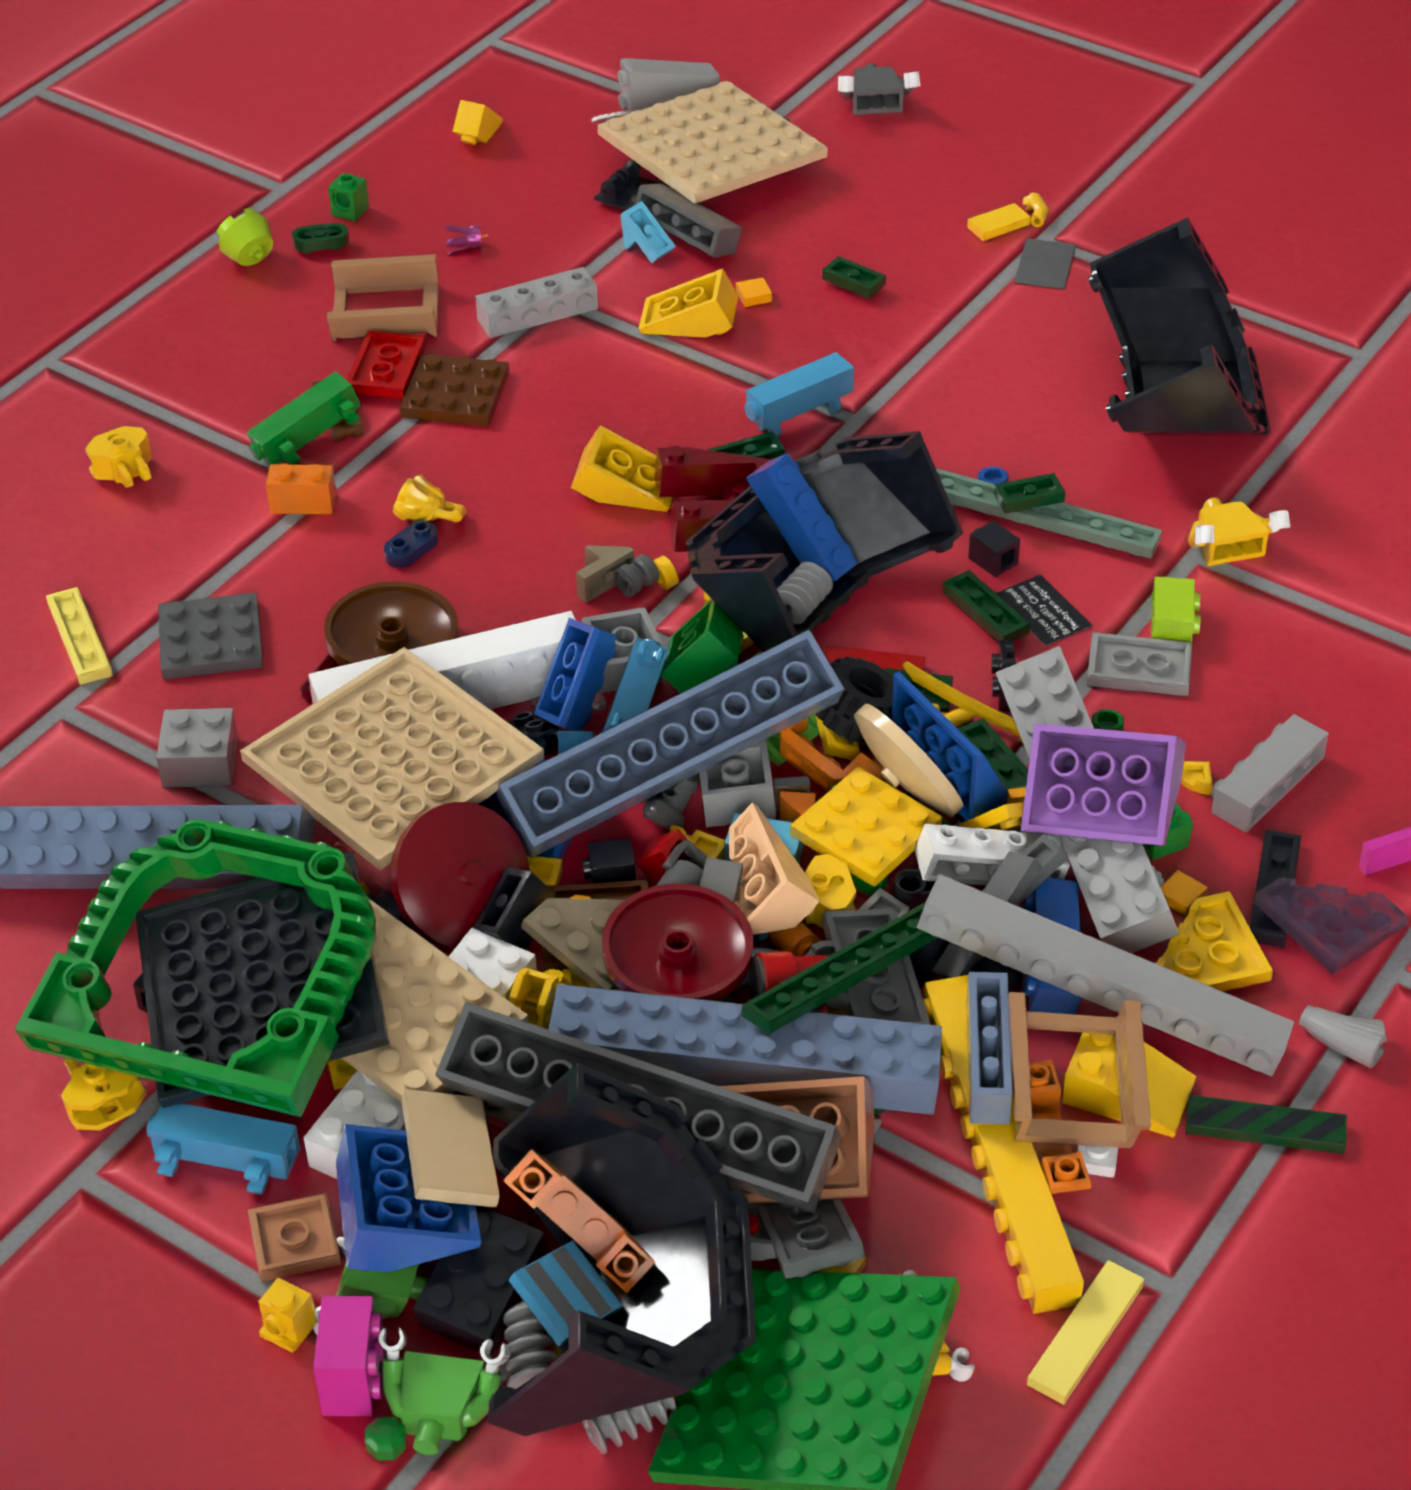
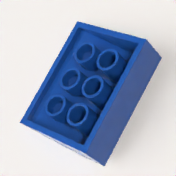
M900 672L893 674L891 720L926 753L952 784L963 802V808L955 816L963 823L1007 804L1008 791L985 756Z
M345 1125L336 1159V1171L347 1268L362 1271L391 1272L480 1248L481 1235L476 1205L415 1199L405 1130Z

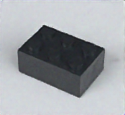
M476 1206L481 1235L480 1248L440 1258L413 1310L420 1327L480 1352L483 1342L487 1339L493 1340L490 1355L491 1358H494L504 1338L505 1330L508 1328L504 1324V1314L512 1305L523 1301L508 1280L514 1272L545 1256L548 1248L543 1231L486 1207Z

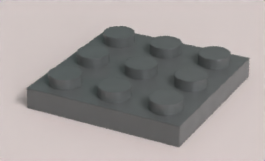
M257 593L158 604L160 658L163 679L263 668Z

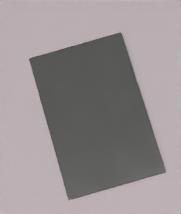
M1027 238L1014 283L1064 289L1076 244Z

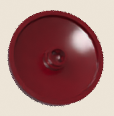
M447 803L428 809L418 815L401 834L391 861L392 891L399 911L416 933L435 945L455 949L469 930L473 928L506 867L530 871L529 862L519 836L512 826L499 814L475 803Z
M678 883L653 886L628 897L609 916L602 934L603 963L609 977L621 991L718 1001L735 990L744 980L750 969L753 957L752 929L741 909L730 899L714 890L692 884Z

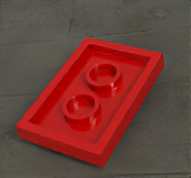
M368 330L346 380L352 384L356 394L403 399L420 357L425 350L426 337L423 335Z

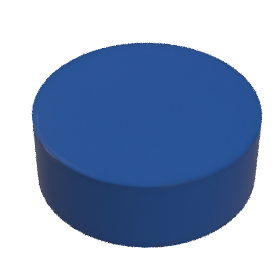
M986 467L979 471L977 479L992 484L1009 482V475L1002 468Z

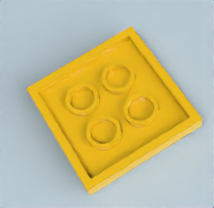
M858 766L790 825V835L821 855L830 854L846 863L852 874L875 887L914 852L924 824L942 825V816Z

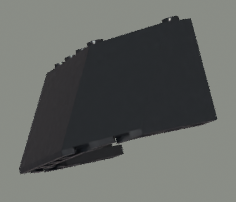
M1188 217L1090 263L1091 276L1088 277V281L1092 290L1095 293H1100L1122 347V353L1119 354V358L1125 369L1122 372V377L1128 387L1124 391L1125 400L1121 401L1116 394L1109 397V404L1106 405V410L1112 422L1117 421L1124 432L1141 435H1267L1271 433L1256 356L1252 347H1248L1242 334L1245 332L1237 309H1232L1226 295L1230 293L1226 282Z
M920 431L848 437L836 442L838 449L822 456L818 450L795 460L802 476L809 487L817 494L818 501L826 514L833 519L835 528L844 542L850 546L852 555L858 563L839 579L833 581L831 592L819 603L811 615L807 616L803 623H792L777 591V588L800 566V562L751 486L686 541L693 580L765 652L807 630H810L812 633L820 623L827 621L831 617V613L838 606L848 602L851 594L858 588L865 586L871 576L929 551L942 553L951 549L954 545L953 542L963 534V531Z
M576 1063L494 1139V1163L498 1171L507 1177L531 1149L564 1172L616 1219L655 1260V1263L632 1289L626 1293L596 1266L597 1261L537 1206L534 1210L559 1245L562 1247L573 1241L623 1306L618 1313L606 1320L578 1310L569 1318V1341L561 1345V1356L517 1389L502 1387L491 1395L488 1423L523 1436L685 1394L756 1342L747 1198L738 1186L731 1189L719 1172L723 1168L722 1164L705 1141L701 1139L697 1142L684 1124L688 1121V1118L678 1105L579 1063Z

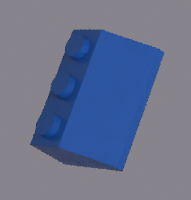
M569 618L534 714L560 727L583 731L584 725L591 719L592 703L595 695L603 686V673L607 662L611 660L615 653L617 635Z

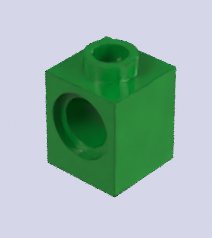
M341 173L328 187L332 216L356 222L369 208L365 178Z

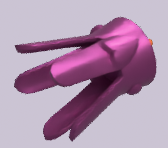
M472 225L471 227L445 226V229L448 231L467 234L466 236L446 241L447 246L466 245L450 251L448 255L468 247L481 248V238L488 237L487 234H480L479 225Z

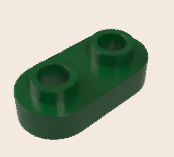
M341 223L302 226L292 232L293 247L303 253L325 249L338 250L349 242L348 228Z

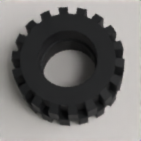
M853 657L837 658L830 665L843 685L844 691L837 703L815 715L823 721V725L834 731L836 735L842 736L851 742L856 741L867 745L856 723L854 714L864 704H869L891 719L893 676L887 670L865 659H855Z

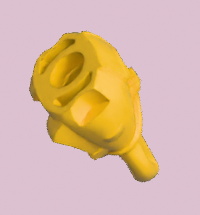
M419 474L414 479L408 478L403 484L393 506V513L403 521L411 519L413 522L418 520L429 522L440 518L457 523L466 515L467 509L464 505L444 500L445 495L441 489L434 487L422 474Z

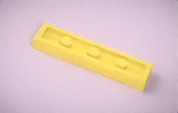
M78 587L46 595L47 604L79 684L83 685L113 676L110 664Z
M1108 1260L1029 1374L1027 1385L1064 1405L1143 1288L1144 1278Z

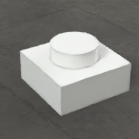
M1078 1145V1152L1082 1153L1088 1174L1115 1177L1117 1147Z

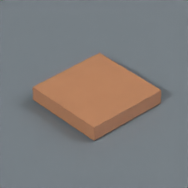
M327 1193L248 1210L261 1282L341 1265Z

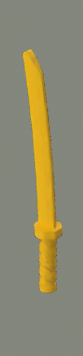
M910 662L903 664L908 675L917 684L981 719L984 718L987 722L1019 736V741L1023 743L1014 718L965 695Z

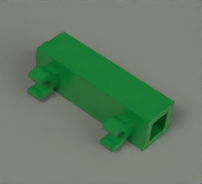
M335 371L248 430L247 434L252 442L249 445L252 454L257 460L263 459L269 465L278 464L283 460L289 465H294L301 460L295 453L297 450L339 421L344 419L349 425H352L361 418L355 410L360 408L361 404L352 384Z

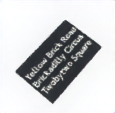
M1042 575L996 593L1030 623V631L1044 645H1049L1092 626Z

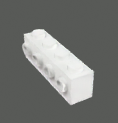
M924 824L914 851L923 880L936 881L938 875L941 874L963 884L987 885L1009 851L1022 854L1042 834ZM1046 834L1066 855L1060 835ZM1068 859L1049 877L1064 880L1070 867Z

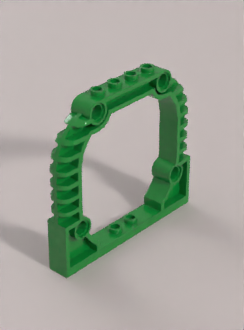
M202 819L187 821L179 827L176 834L157 838L158 844L152 847L135 849L129 854L130 858L124 863L116 864L111 869V875L107 880L102 881L98 887V894L95 899L91 900L86 916L80 920L78 931L67 944L68 949L66 953L56 952L14 1030L29 1050L301 1117L327 1064L333 1047L339 1038L335 1028L345 1013V1007L354 994V988L363 975L366 963L371 958L373 945L376 940L374 910L366 893L354 879L344 854L326 843L317 842L314 844L304 842L290 835L276 836L267 834L257 828L244 829L235 827L224 821L211 822ZM223 870L304 887L308 897L316 906L333 910L334 917L329 937L294 1007L284 1008L274 1013L267 1023L268 1034L250 1046L234 1052L227 1066L194 1059L181 1051H173L172 1053L161 1051L145 1042H139L137 1045L106 1037L100 1022L99 1010L110 1001L112 991L104 976L137 912L153 892L174 878L183 877L192 880H204L214 877Z

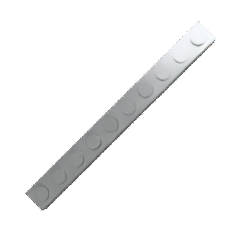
M941 874L938 875L917 925L918 929L933 936L947 940L1118 1013L1125 1000L1140 1001L1142 1023L1271 1077L1285 1053L1294 1021Z

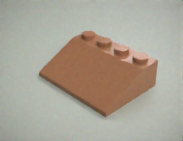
M865 1076L719 1086L836 1125L842 1139L819 1200L869 1197L874 1139V1089ZM740 1189L747 1198L748 1204L778 1202Z

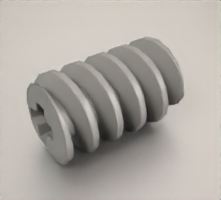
M809 561L801 562L800 566L777 588L793 624H801L806 620L807 616L811 615L819 603L831 592L833 581L825 569Z
M525 1302L512 1305L503 1318L504 1324L508 1327L505 1330L504 1339L509 1343L508 1347L510 1349L509 1361L506 1363V1372L511 1377L507 1380V1387L517 1389L547 1368V1364L553 1363L559 1358L558 1353L546 1351L547 1347L554 1346L556 1343L550 1335L545 1334L546 1329Z
M671 1397L582 1421L591 1442L604 1455L607 1453L606 1439L608 1438L617 1447H620L623 1444L621 1432L626 1431L635 1440L638 1438L636 1425L639 1423L648 1433L653 1431L651 1418L654 1416L662 1425H666L668 1422L666 1410L671 1409L675 1412V1401Z

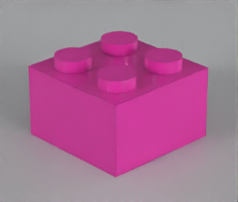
M322 1296L313 1366L322 1416H373L375 1399L382 1398L383 1376L382 1373H378L379 1363H383V1359L386 1358V1349L379 1342V1334L383 1329L382 1313H375L373 1296Z

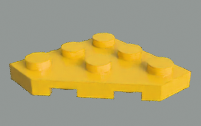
M1230 891L1196 898L1189 909L1186 919L1177 928L1179 935L1170 939L1164 955L1159 957L1156 962L1157 965L1222 992L1271 981L1273 974L1269 962Z

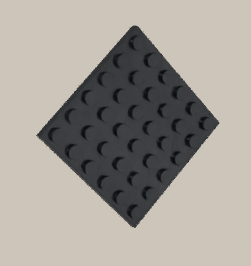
M353 852L345 853L344 856L354 879L361 886L356 858ZM259 877L138 911L136 922L151 1045L161 1051L169 1053L181 1051L194 1059L227 1066L234 1052L250 1046L268 1034L267 1023L274 1013L284 1008L294 1007L329 937L334 917L333 910L316 906L308 897L304 887ZM373 949L371 958L363 969V975L354 988V994L345 1007V1013L335 1028L339 1038L327 1062L390 1045ZM156 1081L158 1101L163 1108L210 1095Z

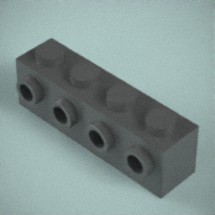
M664 184L639 186L635 205L643 201L660 226L668 233L676 235L712 257L721 258L723 255L735 254L742 230L741 226L699 203L694 204L682 194Z

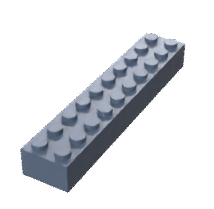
M807 630L499 784L497 799L530 858H533L676 785L682 779L690 778L837 703L844 691V687L811 631Z
M303 805L0 806V889H98L102 881L107 880L111 875V869L116 864L124 863L130 858L129 854L140 847L149 848L157 845V838L176 834L182 824L193 819L211 822L224 821L235 827L244 829L257 828L267 834L281 837L283 835H290L300 841L313 843L315 819ZM223 870L214 877L204 880L177 877L159 889H220L259 877Z
M557 984L549 1030L716 1086L865 1076L874 1089L875 1109L934 1115L939 1086L942 1026L808 1012L768 1035L741 1016L743 1004Z

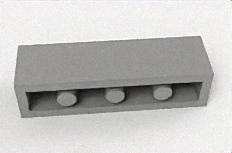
M1295 714L1284 724L1279 723L1266 741H1260L1254 747L1248 758L1237 762L1230 775L1216 782L1211 792V797L1213 798L1211 813L1247 833L1324 758L1329 733Z

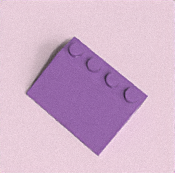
M1034 723L1021 831L1165 846L1182 780L1186 742L1173 735Z

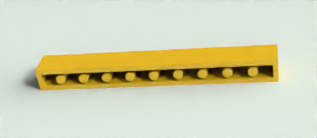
M968 975L925 982L923 1002L930 1024L942 1026L941 1074L944 1079L949 1078L950 1097L954 1109L960 1108L963 1136L965 1139L970 1138L973 1144L971 1153L974 1167L976 1170L982 1169L984 1175L982 1180L986 1200L993 1201L994 1221L998 1233H1004L1007 1239L1005 1249L1010 1266L1016 1265L1019 1273L1017 1284L1020 1296L1023 1300L1028 1299L1033 1314L1077 1306L1082 1299L1084 1280L1032 1142L1015 1141L1016 1121L1013 1091L1010 1124L970 1123L966 1008Z

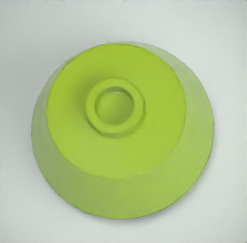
M247 208L244 209L245 214L235 219L231 215L227 217L217 230L220 236L217 242L221 253L242 266H251L262 261L273 248V238L267 218L260 215L257 210Z

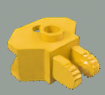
M119 427L95 436L85 448L86 454L92 462L89 470L94 479L113 480L117 484L122 483L125 488L133 486L134 477L140 476L143 481L151 479V473L147 464L152 459L148 434L142 427Z
M830 854L814 856L804 873L811 881L820 902L815 906L813 912L805 917L806 924L814 923L823 928L821 920L824 911L856 910L853 904V900L856 897V889L846 863Z
M522 967L516 975L509 1001L528 1015L530 1024L549 1030L557 984L565 985V975L562 971L549 969L542 973Z
M64 1060L71 1080L62 1092L61 1097L69 1119L76 1130H102L135 1113L146 1095L145 1088L139 1081L138 1076L86 1063L79 1066L77 1061ZM117 1107L115 1112L108 1114V1112Z

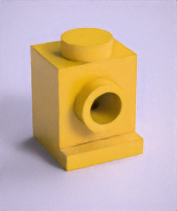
M280 1278L274 1281L258 1301L263 1321V1327L259 1330V1336L292 1353L296 1351L313 1329V1326L317 1324L312 1294Z

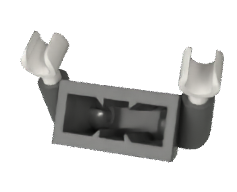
M867 64L864 68L855 69L854 77L838 76V91H840V96L844 100H851L853 98V115L903 112V97L908 96L915 87L921 86L919 71L904 73L903 79L896 75L892 67H877L875 64Z

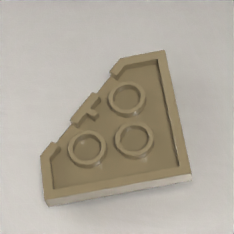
M547 898L523 920L521 928L590 987L614 990L617 987L609 977L603 963L602 934L609 916L624 900Z

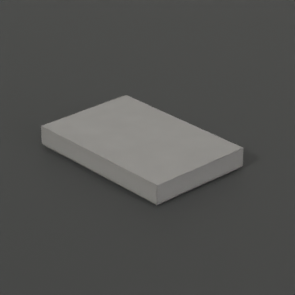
M1092 632L1086 686L1188 696L1192 643Z

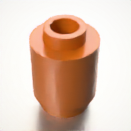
M802 922L795 928L768 932L771 944L778 951H790L793 956H806V953L810 951L811 945L820 941Z

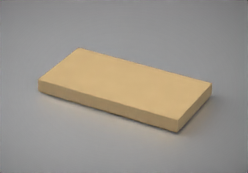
M404 1089L401 1101L415 1199L497 1207L500 1194L482 1100L472 1096Z

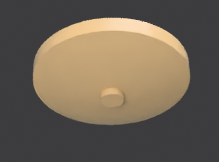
M864 704L854 714L865 742L884 768L881 775L891 786L896 788L900 785L926 806L950 818H953L963 808L960 796L941 770L891 719L869 704Z

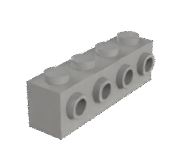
M584 267L475 296L477 320L489 338L598 309L597 285Z

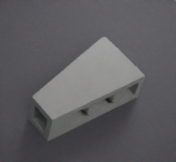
M624 58L620 59L621 70L617 73L621 86V94L618 95L619 105L628 114H631L632 111L643 110L652 107L656 103H664L675 99L677 96H685L699 89L710 88L720 83V75L711 63Z

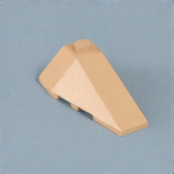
M752 802L729 827V859L733 862L743 863V873L735 904L745 914L753 935L795 928L805 917L813 912L815 906L820 901L809 878L758 805Z

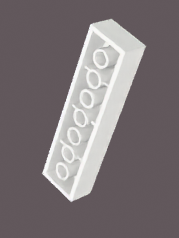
M572 611L410 649L409 651L491 710L541 696L568 619H576ZM392 654L308 674L312 703L318 702Z
M473 928L469 930L449 955V958L508 1001L516 975L522 967L537 971L534 953ZM357 1070L304 1136L308 1165L337 1179L336 1159L345 1125L406 1131L402 1104ZM449 1089L445 1093L453 1094L455 1090Z

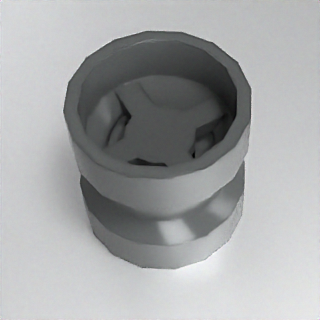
M640 554L632 559L631 564H623L614 570V579L620 591L624 595L632 597L639 593L643 586L649 587L659 580V572L655 563L648 555Z

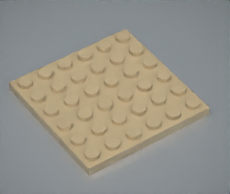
M729 81L720 82L718 85L710 88L699 89L685 96H677L675 99L664 103H656L652 107L643 110L632 111L631 114L619 118H611L609 121L600 123L597 126V134L694 204L827 157L828 147L817 141L814 137H811Z
M405 647L240 750L243 762L297 805H303L317 821L379 870H382L391 863L394 849L401 834L418 815L433 807L452 802L479 804L497 792L499 784L529 770L544 760V749Z

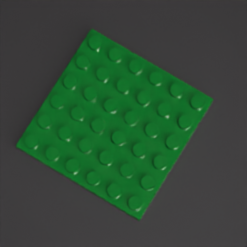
M752 1269L756 1342L688 1392L678 1395L675 1402V1412L672 1411L648 1469L653 1482L749 1490H895L961 1290L957 1278L812 1272L805 1277L785 1279L781 1270Z

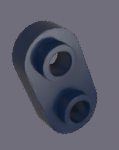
M418 520L407 526L385 543L384 557L386 563L397 568L413 564L437 545V527L425 520Z

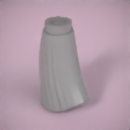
M1311 1005L1305 1008L1300 1017L1299 1025L1304 1027L1309 1034L1331 1049L1366 1067H1374L1385 1052V1049L1382 1048V1043L1387 1041V1034L1382 1020L1346 1016Z

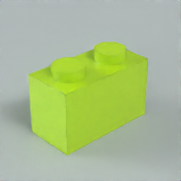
M1155 576L1151 607V638L1192 643L1193 634L1199 635L1201 615H1197L1195 612L1199 613L1200 593H1195L1194 579Z

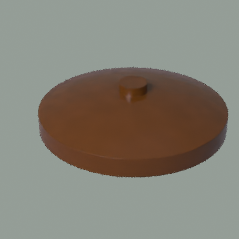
M407 582L375 583L351 591L332 606L324 624L325 643L331 657L340 666L393 654L403 647L410 650L458 638V619L449 601L430 588Z

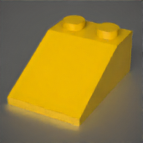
M723 269L717 270L646 297L638 330L641 334L704 338L715 334H724L733 327L738 294Z
M600 425L584 448L571 488L598 503L663 512L669 510L673 497H659L655 483L656 455Z
M1082 1033L1065 1074L1062 1104L1121 1121L1114 1034ZM1144 1042L1151 1119L1149 1130L1175 1138L1188 1103L1189 1095H1191L1196 1076Z

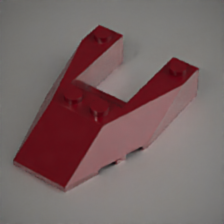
M670 446L668 448H657L655 483L659 497L721 495L723 499L705 501L688 499L672 502L669 534L674 552H689L686 541L751 486L746 477L771 459L690 447Z

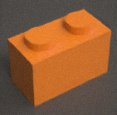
M270 464L266 481L270 514H333L337 495L333 465Z

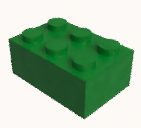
M712 599L709 600L670 637L669 651L661 671V676L679 693H683L737 666L739 663L738 656L742 649L741 641L744 638L743 631Z

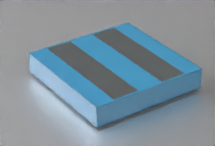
M573 1241L514 1272L508 1280L558 1347L569 1341V1318L578 1310L606 1320L618 1313L623 1306Z

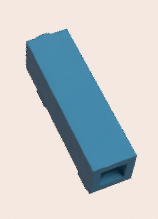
M837 352L747 389L745 413L751 421H754L759 426L761 432L768 429V432L773 431L776 437L781 435V422L825 404H828L829 414L840 410V397L853 392L854 367Z
M637 637L601 733L648 710L669 651L668 648L662 647L659 642L653 639Z
M179 1103L165 1108L160 1105L157 1113L150 1116L147 1124V1136L151 1139L155 1154L154 1161L161 1163L157 1170L159 1175L173 1177L177 1171L179 1159L245 1172L244 1179L250 1180L247 1192L261 1195L266 1189L268 1177L288 1179L300 1152L296 1125Z

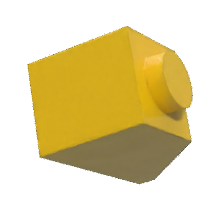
M460 100L452 132L461 137V142L470 145H476L477 141L487 143L502 124L503 118L486 105Z

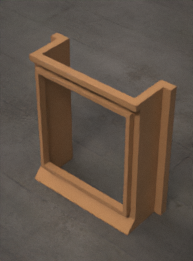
M436 254L332 261L331 268L335 286L333 312H327V322L332 342H335L336 338L365 337L368 330L403 334L428 332L437 338L439 280ZM424 289L423 306L346 311L347 294Z
M1009 992L1008 1007L1014 1115L1016 1121L1015 1141L1132 1148L1141 1129L1149 1130L1151 1127L1140 1001L1125 1000L1117 1017L1026 1011L1025 993ZM1027 1029L1114 1034L1122 1124L1032 1118Z

